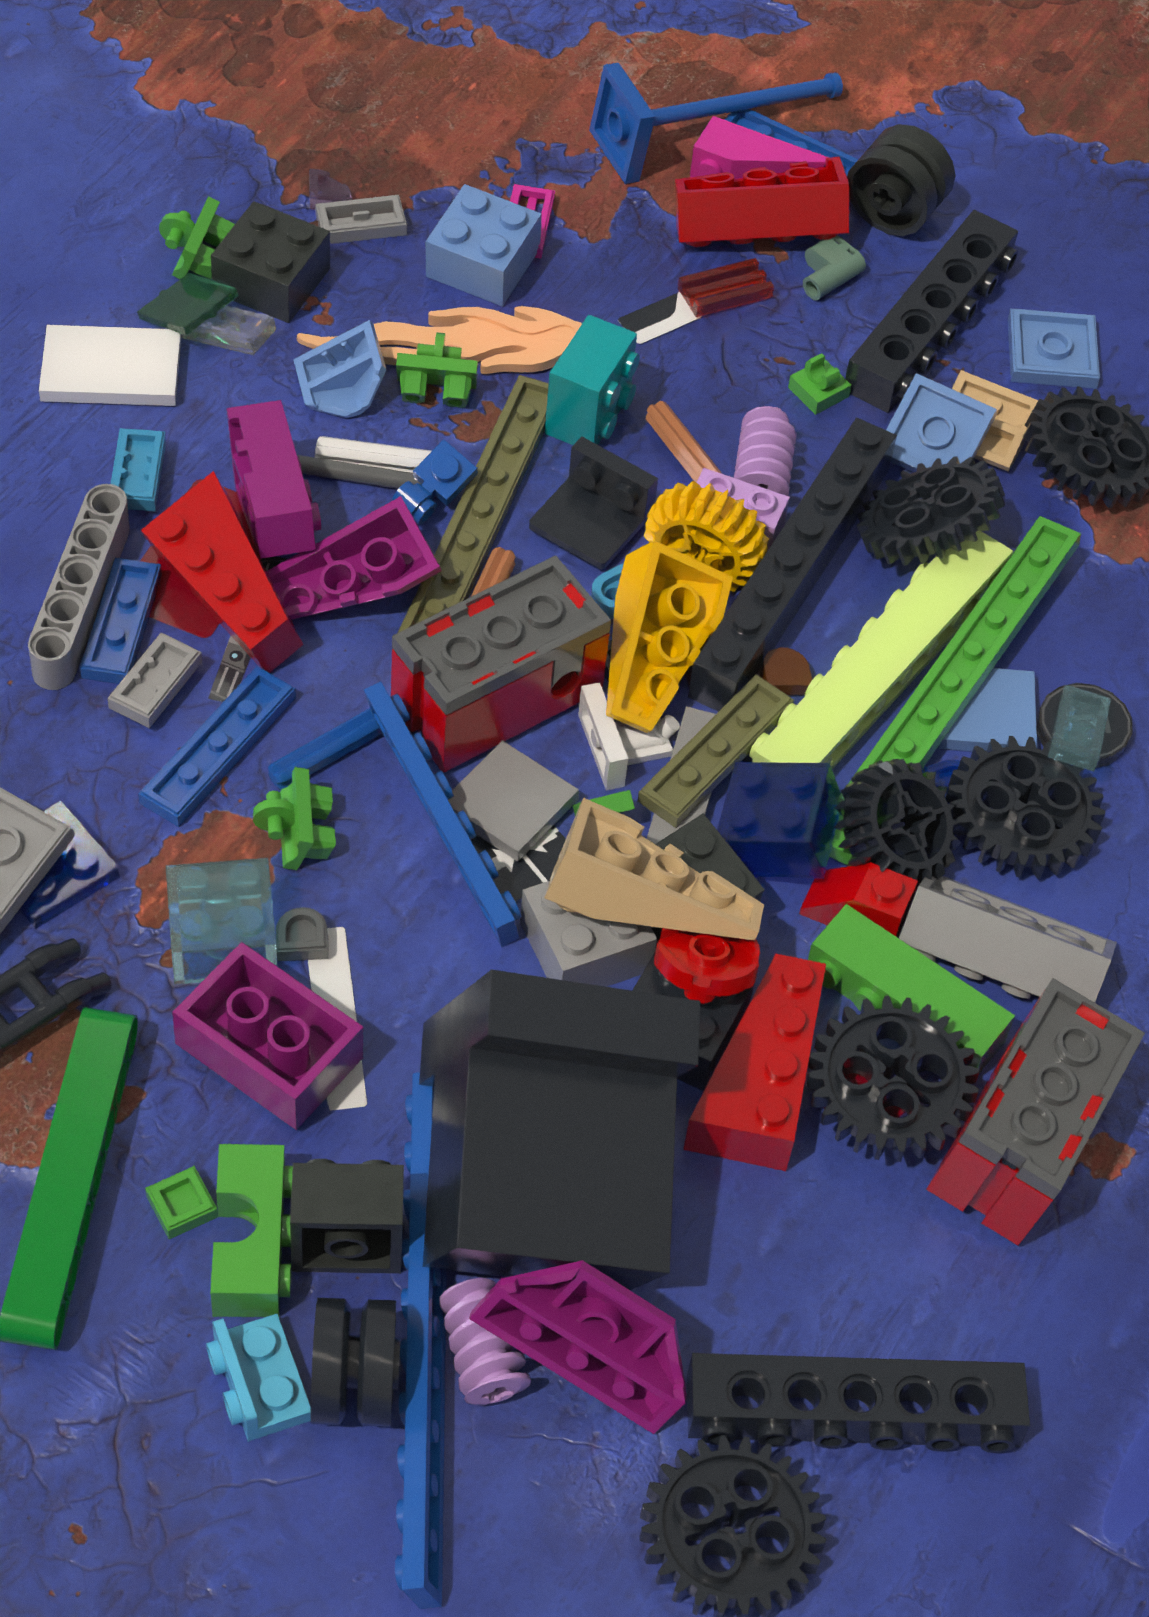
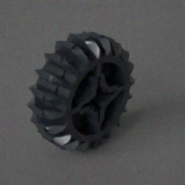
M893 759L869 765V768L863 769L851 777L852 783L847 784L841 790L845 800L839 802L835 807V810L843 816V820L838 821L833 827L844 832L845 839L838 847L849 849L852 856L847 865L856 867L872 862L879 865L881 872L890 869L918 880L916 890L924 878L932 880L933 876L938 880L945 874V868L956 861L951 851L955 850L961 842L953 835V831H956L962 823L952 819L951 812L958 804L947 803L944 796L948 787L935 785L936 772L922 773L920 763L911 762L906 764L904 759ZM900 822L905 823V826L897 829L891 828L892 825L898 824Z

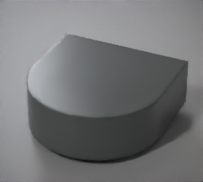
M300 907L286 912L279 919L276 926L277 961L329 959L327 925L324 917L319 912L311 908Z

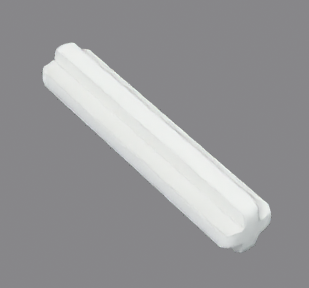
M321 436L316 443L315 458L413 473V470L432 451Z

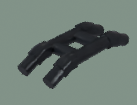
M74 938L57 944L50 943L39 947L24 956V960L0 975V999L19 988L35 1006L11 1023L0 1013V1058L4 1056L3 1053L64 1012H70L77 1006L89 1002L90 998L111 990V980L104 972L86 979L81 977L68 982L57 989L54 995L38 979L47 971L58 968L59 964L80 956L81 948Z

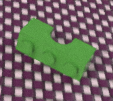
M219 1144L216 1190L218 1217L242 1218L252 1223L256 1229L249 1237L238 1242H213L210 1292L213 1317H267L278 1314L279 1317L280 1297H290L291 1264H281L282 1247H291L290 1214H283L284 1198H291L293 1165H285L284 1145Z

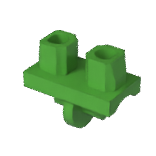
M208 196L196 223L191 220L189 212L184 210L179 213L165 214L159 224V231L166 240V246L170 249L184 247L172 276L184 281L190 270L211 280V254L215 249L203 244L202 241L217 247L235 225L215 214L220 203L219 201Z
M439 332L436 333L435 345L418 343L417 355L397 353L396 372L397 381H400L402 401L410 403L425 402L427 384L444 386L443 404L449 407L465 408L471 389H476L478 361L461 359L462 348L445 346L446 333Z
M294 767L292 783L288 787L281 789L280 792L269 791L266 794V800L258 803L253 808V822L255 826L268 831L270 839H281L283 868L297 870L304 858L328 859L336 844L335 829L333 827L312 824V818L326 820L331 812L333 803L332 788L310 783L309 769Z

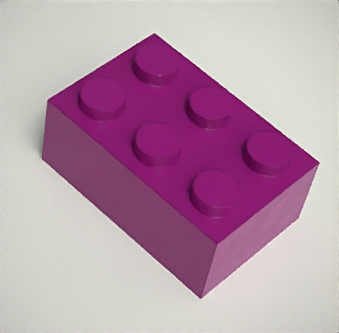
M243 942L172 1012L176 1045L295 1130L304 1123L363 1059L362 1025Z

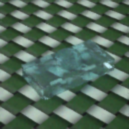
M1065 685L1060 697L1047 757L1094 772L1100 757L1111 699Z

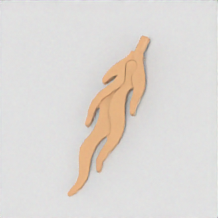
M459 307L430 311L428 313V323L434 327L387 321L376 323L374 327L379 345H404L416 348L418 343L435 345L436 333H446L445 346L462 348L461 359L481 361V374H490L497 372H538L553 368L582 323L555 312L534 307H515L514 316L480 307ZM303 333L297 334L298 343L312 349L335 338ZM380 347L384 363L389 365H396L397 353L417 355V349Z

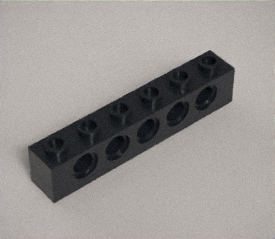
M974 209L849 359L845 379L852 385L850 394L889 413L899 399H903L915 374L922 373L926 375L931 370L940 348L947 349L953 342L960 323H968L971 320L981 297L988 298L992 294L999 275L1002 272L1007 274L1012 269L1018 256V250L1014 248L1018 230Z
M692 1353L687 1373L688 1438H701L705 1443L711 1445H718L720 1436L725 1435L729 1444L735 1440H743L744 1436H746L750 1440H758L762 1445L769 1443L772 1447L784 1446L791 1443V1441L814 1442L815 1445L822 1448H838L847 1443H870V1446L875 1449L891 1450L899 1448L903 1444L926 1445V1448L933 1451H950L958 1446H981L982 1450L986 1452L1003 1453L1012 1450L1014 1447H1020L1030 1427L1025 1363ZM748 1396L755 1400L759 1407L744 1409L738 1406L733 1398ZM795 1397L804 1398L813 1405L814 1409L809 1411L796 1409L789 1399ZM845 1400H860L868 1407L869 1411H853L846 1405ZM906 1400L913 1401L922 1407L924 1413H910L902 1407L900 1402ZM966 1402L973 1405L979 1415L970 1416L964 1414L958 1409L956 1403Z

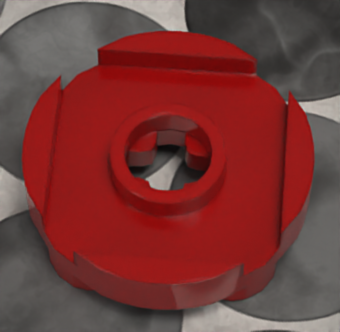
M663 928L660 940L656 946L654 965L668 981L684 989V994L688 999L697 1000L700 1003H709L715 996L734 995L754 986L759 969L760 945L756 939L747 940Z

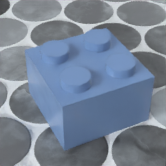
M464 184L425 241L426 277L503 307L537 255V249L541 243L542 213Z

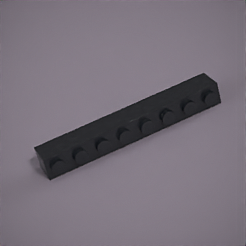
M856 417L694 661L688 698L719 712L759 673L766 654L775 648L857 521V515L863 512L864 507L862 504L870 501L873 496L872 492L877 490L888 473L896 442V434Z

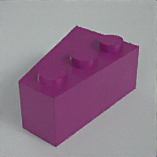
M277 400L226 408L235 490L259 558L316 550L314 531L321 530L320 512L317 503H312L308 479H303L300 459L295 451L282 401Z

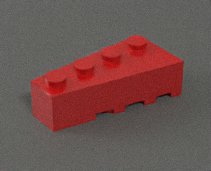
M840 156L825 158V167L818 168L808 167L806 161L789 163L790 169L783 173H776L768 170L766 167L753 168L743 173V178L734 179V175L729 172L675 179L676 228L679 243L686 242L694 247L707 246L712 241L729 240L733 244H748L753 242L754 238L770 237L777 242H788L796 239V236L813 235L817 239L826 240L834 238L840 233H849V182Z
M214 471L141 529L158 557L260 668L270 673L303 646L230 497Z
M775 954L689 1119L683 1150L782 1171L787 1170L795 1140L825 974V963Z

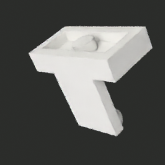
M599 682L581 686L578 715L607 791L625 787L627 765L671 757L673 749L669 738L679 730L680 725L671 715L660 718L653 730L648 733L620 721L614 722L613 718L606 716L607 700Z

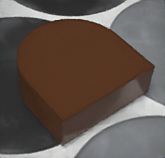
M780 647L769 651L760 668V677L786 695H805L812 681L810 667L806 658L790 648Z

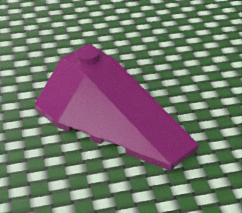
M400 496L315 544L316 550L300 552L269 569L267 573L290 619H296L402 594L441 572L442 569L417 522Z

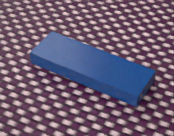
M122 558L114 559L80 666L81 678L119 684L135 665L162 577L161 564Z

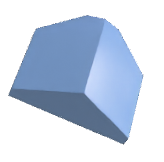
M370 320L293 359L305 405L310 410L344 418L361 415L371 406L386 372L375 327Z

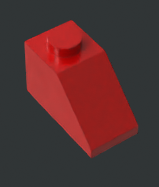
M872 862L856 867L847 866L818 871L800 908L799 914L828 925L847 904L898 938L909 913L918 880L890 869L881 872L879 865Z

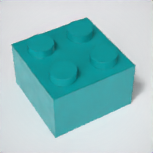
M588 314L550 371L545 422L546 435L574 445L581 436L597 445L602 438H610L617 423V414L621 408L625 410L629 408L636 392V385L631 382L640 360V354L635 353L637 333Z

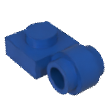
M443 439L413 470V477L419 483L405 482L395 492L391 501L401 496L417 524L422 525L432 516L437 508V504L432 501L433 498L436 496L448 506L478 475V469Z

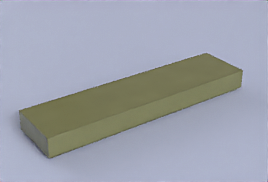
M755 675L639 791L637 802L677 828L750 753L758 737L764 732L769 734L777 726L781 714L789 704L794 703V699L758 675Z

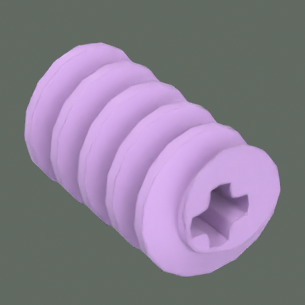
M770 406L757 407L748 411L743 417L734 478L788 496L791 480L790 471L793 466L794 444L797 433L795 428L789 423L787 414L780 408Z
M482 1277L455 1284L440 1296V1308L445 1313V1329L450 1334L449 1347L455 1354L454 1368L460 1375L459 1389L465 1395L464 1400L466 1403L471 1405H487L501 1402L525 1390L531 1383L528 1374L515 1372L525 1365V1355L520 1352H510L515 1347L469 1319L471 1311L496 1285L493 1280Z

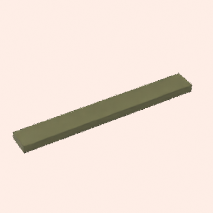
M522 375L518 376L476 465L478 475L466 486L434 554L442 571L421 582L398 633L469 598L544 434L549 383Z

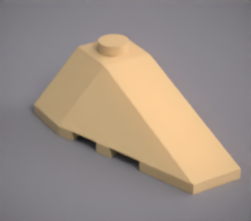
M583 798L553 869L545 899L556 903L566 911L578 912L592 919L747 940L756 939L764 909L763 903L713 871L697 872L681 859L684 852L672 844H669L663 850L643 837L641 834L644 826L630 817Z

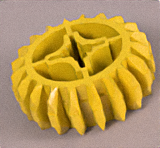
M692 481L688 486L677 482L673 489H665L663 494L657 498L655 504L652 505L645 523L646 531L644 537L649 543L655 540L732 576L733 580L730 591L733 592L739 586H745L765 556L769 538L764 534L766 525L756 520L757 511L746 509L744 507V499L735 500L729 496L728 489L722 493L715 490L711 483L702 488L695 481Z

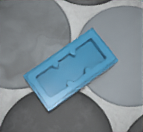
M120 428L111 484L120 487L125 492L128 509L156 511L166 447L165 431Z

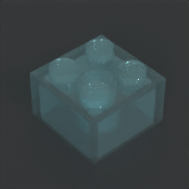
M268 858L166 865L174 985L201 983L241 942L277 966Z

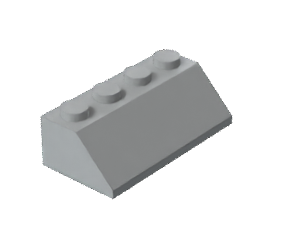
M933 876L932 880L924 878L919 884L899 937L900 940L934 962L936 957L954 963V970L961 975L975 980H982L985 975L1003 982L1001 988L1012 995L1029 999L1031 994L1040 997L1052 978L1094 1003L1117 942L945 876H941L938 880Z

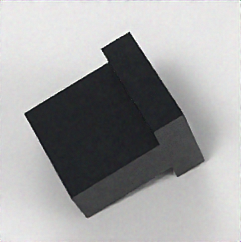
M491 969L423 1023L419 1085L433 1086L434 1100L422 1267L510 1277L583 1260L629 1290L669 1274L677 1077L698 1066L700 1001Z

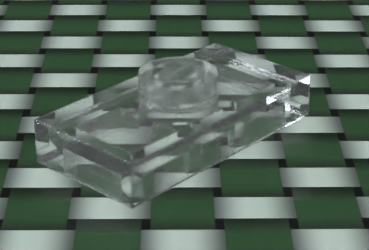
M199 300L177 324V329L181 330V338L254 355L275 332L276 325L272 316Z

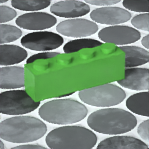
M846 904L811 944L808 960L826 964L822 986L836 990L851 1000L858 1010L861 1011L863 999L866 998L872 1003L875 1010L881 1009L884 996L890 997L893 1008L901 1009L904 1000L908 997L911 998L912 1012L919 1013L923 1007L929 1004L931 1005L929 1019L936 1022L946 1015L950 1017L946 1032L950 1034L962 1030L965 1033L962 1044L958 1049H974L975 1053L972 1063L968 1066L979 1068V1074L1006 1042L1015 1018L1014 1014Z

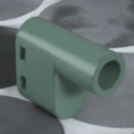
M838 235L831 239H823L805 251V260L808 266L816 272L804 278V291L811 299L819 300L865 271L866 263L864 257Z

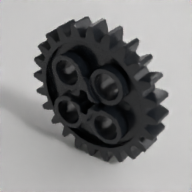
M1077 386L1073 395L1065 387L1061 388L1058 395L1051 391L1048 392L1044 400H1038L1024 425L1027 429L1023 434V439L1029 441L1025 451L1036 455L1032 465L1047 469L1043 478L1045 480L1053 478L1059 480L1058 491H1062L1067 487L1072 489L1074 500H1078L1082 494L1088 496L1091 506H1095L1099 499H1103L1105 505L1110 509L1113 508L1117 500L1122 506L1128 507L1132 499L1140 503L1146 494L1149 495V427L1141 425L1145 416H1132L1129 414L1130 404H1125L1122 407L1115 405L1116 399L1114 395L1109 396L1107 400L1101 399L1097 389L1093 390L1091 396H1087L1079 386Z
M954 456L947 464H942L941 459L937 458L932 467L926 468L923 463H920L917 466L916 472L909 473L903 470L901 471L902 479L898 481L886 480V490H874L872 494L875 500L864 502L862 505L865 511L857 515L860 521L857 524V528L867 552H873L876 560L885 557L887 563L892 564L900 558L903 565H908L914 557H919L921 564L927 561L929 555L936 554L939 559H942L945 556V550L952 548L959 552L962 550L961 542L965 540L976 542L978 540L976 536L977 531H989L991 529L989 520L1000 518L998 509L1005 506L1003 500L1005 493L994 467L988 468L986 461L975 464L973 457H969L960 464L958 456Z
M1009 736L1004 748L995 739H990L987 751L979 746H975L971 758L963 756L958 769L952 772L945 799L947 803L958 804L951 812L953 820L962 823L956 831H953V835H967L963 845L964 850L976 847L981 849L978 862L983 863L990 857L997 859V872H1001L1007 864L1014 866L1015 875L1019 878L1025 867H1031L1037 879L1041 878L1045 866H1048L1055 875H1060L1064 863L1075 868L1081 855L1088 857L1093 844L1097 842L1102 830L1101 823L1105 816V810L1101 809L1100 805L1104 796L1101 793L1093 792L1097 782L1096 777L1082 778L1086 765L1084 763L1073 766L1069 765L1068 760L1071 752L1068 750L1058 757L1052 754V742H1048L1041 750L1036 748L1033 737L1028 738L1025 746H1019L1014 736Z
M884 996L881 1009L875 1010L872 1003L866 998L863 999L860 1015L846 1006L842 1014L843 1024L830 1018L826 1027L827 1035H817L814 1048L818 1052L810 1053L808 1067L814 1071L808 1074L807 1087L816 1089L812 1095L811 1105L818 1108L826 1107L822 1112L820 1121L822 1125L838 1122L839 1125L835 1136L837 1141L846 1138L850 1134L856 1137L854 1152L858 1153L868 1143L873 1145L874 1159L879 1160L885 1148H892L896 1161L901 1162L905 1148L911 1147L914 1154L920 1159L924 1156L927 1141L940 1151L943 1149L946 1140L945 1134L956 1138L962 1126L960 1121H967L971 1115L973 1108L969 1103H975L979 1088L971 1085L977 1081L979 1068L968 1066L972 1063L975 1051L973 1048L958 1049L962 1044L965 1033L962 1030L950 1034L946 1032L950 1017L946 1015L936 1022L929 1019L931 1005L927 1004L919 1013L912 1012L911 998L906 997L901 1009L893 1008L890 997ZM881 1039H892L901 1047L894 1050L887 1049L881 1046L878 1041ZM863 1049L865 1052H860L856 1050ZM923 1071L933 1072L940 1077L941 1081L935 1083L927 1082L918 1073ZM849 1073H856L862 1075L868 1082L860 1085L853 1084L847 1081L844 1076ZM920 1103L929 1104L930 1106L923 1107ZM897 1106L904 1109L908 1116L895 1118L889 1115L884 1108Z
M721 1435L717 1451L711 1452L708 1445L700 1439L697 1441L695 1458H692L684 1450L679 1449L675 1458L677 1469L663 1463L658 1474L661 1483L650 1482L648 1485L646 1496L652 1502L642 1504L640 1518L650 1524L641 1527L639 1540L654 1545L646 1550L644 1561L646 1564H663L657 1573L655 1582L661 1585L672 1580L675 1581L676 1586L672 1597L675 1603L683 1599L687 1594L695 1597L692 1613L698 1615L708 1603L714 1605L715 1617H724L727 1608H734L736 1617H747L749 1608L753 1606L761 1617H769L772 1609L771 1599L784 1609H787L792 1600L790 1588L803 1594L809 1583L804 1573L816 1575L821 1561L814 1554L822 1553L826 1543L825 1537L815 1533L823 1529L826 1515L811 1512L817 1507L820 1499L819 1492L802 1493L809 1475L803 1472L791 1477L787 1472L792 1458L788 1455L779 1462L774 1463L770 1460L772 1445L769 1443L761 1449L759 1454L751 1452L749 1437L744 1436L738 1450H731L728 1439L725 1435ZM745 1485L753 1487L762 1498L757 1501L744 1500L738 1496L735 1488ZM688 1503L700 1504L706 1508L709 1516L703 1519L691 1518L685 1514L682 1506ZM772 1510L777 1511L780 1515L779 1517L774 1515L763 1516L766 1512ZM724 1522L730 1523L731 1527L722 1528ZM743 1528L742 1534L735 1533L734 1529ZM762 1537L774 1538L781 1544L783 1551L776 1554L767 1553L758 1546L756 1540ZM685 1540H701V1542L694 1546H688ZM708 1555L721 1556L727 1560L731 1568L724 1572L712 1571L705 1565L703 1558Z

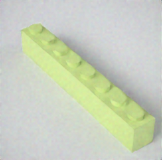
M977 531L976 536L978 540L976 542L967 540L961 542V551L958 552L949 548L945 550L944 558L939 559L936 555L930 563L920 564L911 578L910 585L904 591L897 589L892 594L883 614L878 619L871 617L865 623L858 640L852 647L845 645L838 652L832 663V668L825 676L818 674L814 677L805 692V697L798 705L791 703L786 707L778 720L777 727L770 735L764 732L758 737L749 753V756L753 759L749 779L794 809H797L956 634L1009 560L1013 550L984 532Z

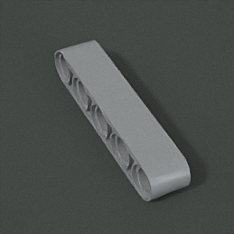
M113 484L97 485L86 494L29 638L28 650L34 682L47 690L64 688L75 678L91 635L114 559L121 557L129 535L130 525L127 496L120 487Z

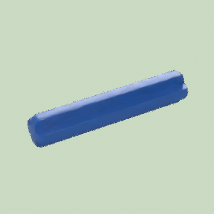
M370 708L271 763L268 766L270 780L279 790L284 789L292 783L294 767L309 769V775L382 734Z

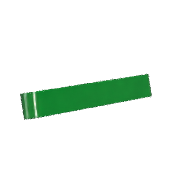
M87 1007L83 1008L1 1310L0 1342L56 1350L59 1346L136 1044L138 1030L137 1015Z

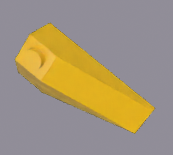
M655 540L626 555L615 596L606 716L645 733L653 730L678 691V684L689 666L693 665L709 635L715 631L723 619L733 580L732 576Z

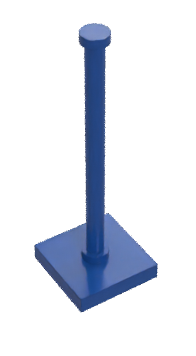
M619 62L606 64L603 66L589 131L624 184L640 181L653 126L823 95L835 98L841 96L843 83L840 75L834 72L826 74L824 79L650 109Z

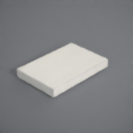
M47 325L39 385L40 401L176 406L181 330Z

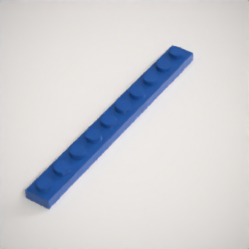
M420 1072L413 1073L412 1094L407 1095L405 1101L406 1115L411 1125V1141H407L404 1147L405 1162L410 1172V1189H406L403 1195L404 1211L409 1221V1238H405L402 1243L403 1261L408 1270V1288H403L401 1292L402 1312L407 1321V1339H402L400 1343V1360L403 1370L406 1372V1391H401L399 1395V1413L401 1421L405 1425V1444L399 1446L397 1453L399 1472L404 1479V1499H399L396 1505V1519L398 1528L403 1534L402 1554L397 1555L395 1560V1577L399 1589L419 1609L442 1607L446 1329L444 1325L445 1313L440 1308V1296L446 1291L447 1269L422 1267L434 1087L419 1085Z

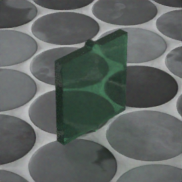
M188 273L167 290L160 291L159 296L138 310L137 313L141 320L188 335L209 318L216 317L217 312L237 298L239 294L234 287Z

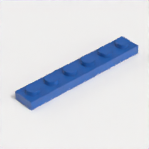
M381 681L364 689L374 719L501 947L519 939V934L515 921L522 918L520 910L509 891L500 894L493 880L499 877V874L488 852L484 850L477 853L471 839L476 837V833L464 810L455 813L448 800L453 798L454 794L442 771L433 774L426 761L431 759L432 755L421 733L417 732L411 735L405 722L411 719L398 693L390 697Z

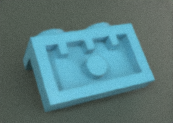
M278 1314L227 1329L223 1318L213 1321L214 1341L206 1343V1349L215 1376L225 1373L230 1390L223 1392V1399L232 1426L242 1423L249 1442L311 1421V1407Z

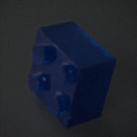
M735 763L717 831L754 877L824 879L836 831L833 827L838 823L840 815L835 810V807L839 802L843 801L830 763Z

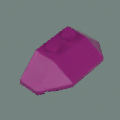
M583 1260L501 1278L470 1313L469 1319L652 1434H655L686 1402L687 1394L676 1319Z

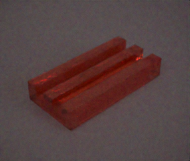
M756 258L679 277L677 287L695 317L772 298L774 291L772 282H766L767 275L764 270H758L759 262Z

